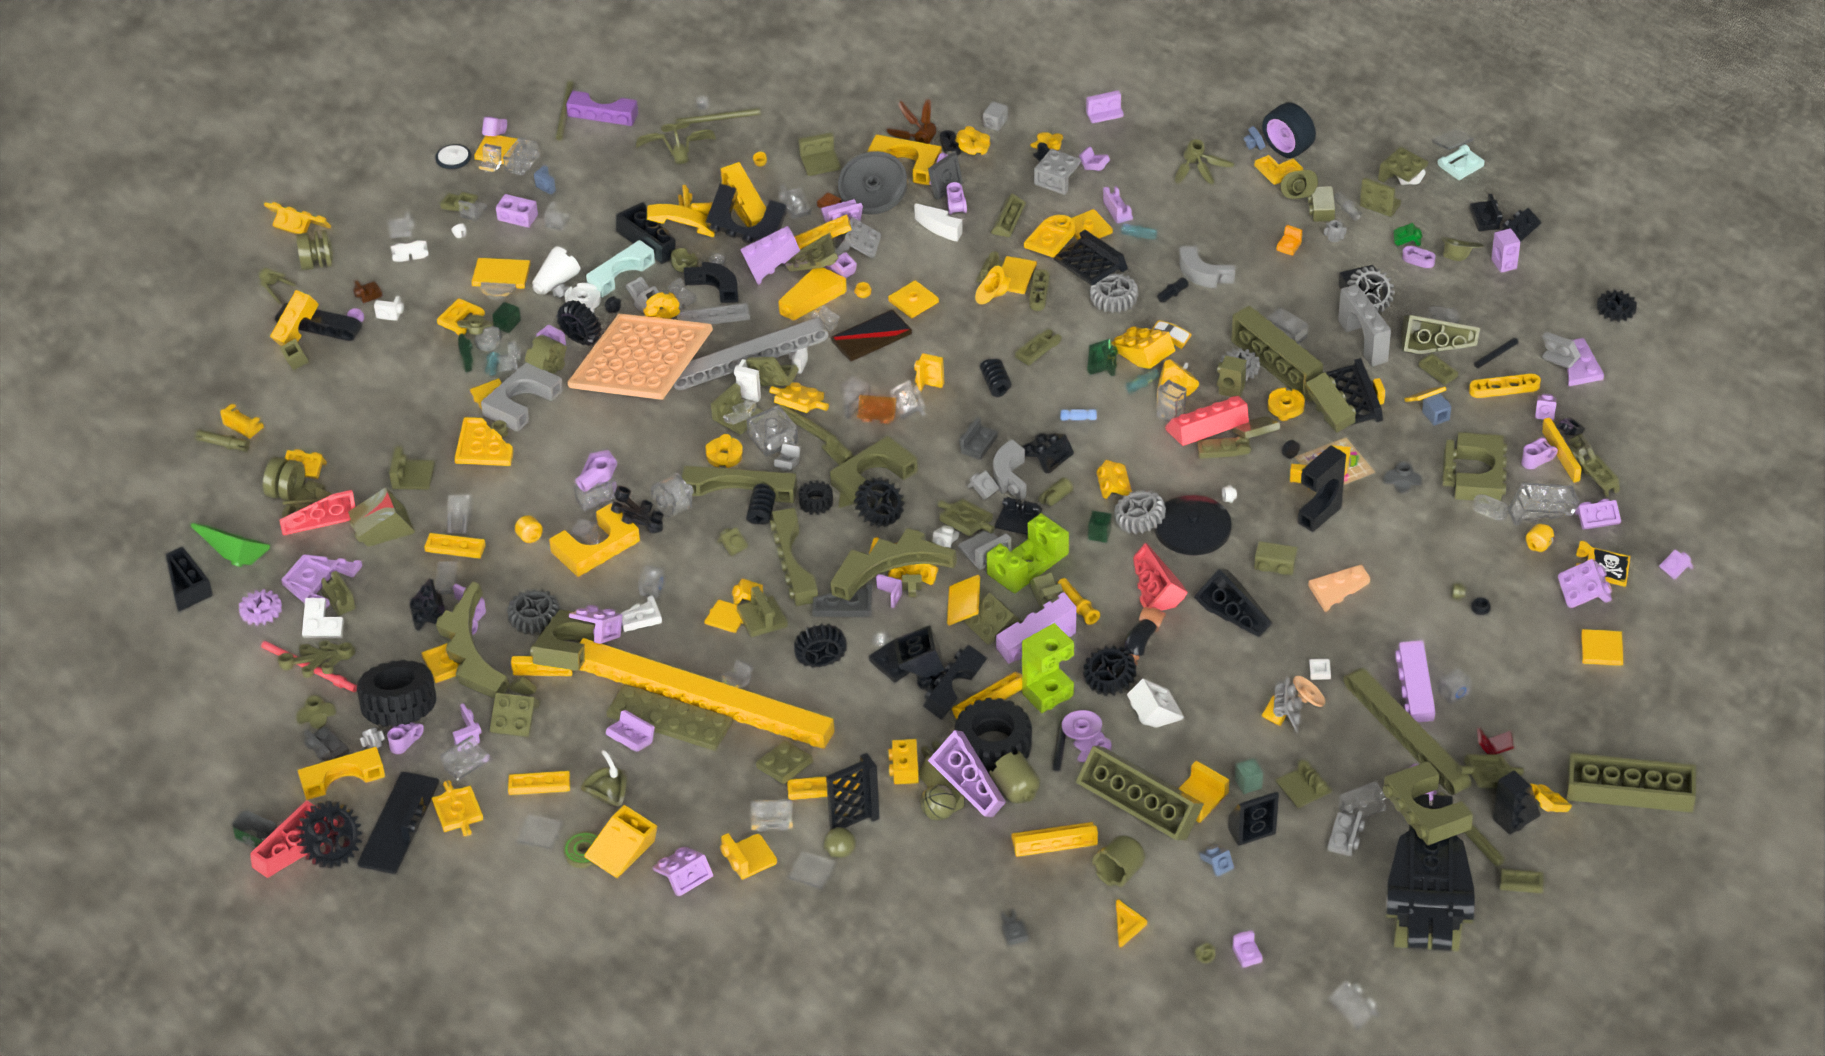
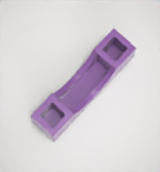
M572 91L566 103L568 117L633 126L638 115L637 100L620 98L614 103L599 104L590 99L589 93Z

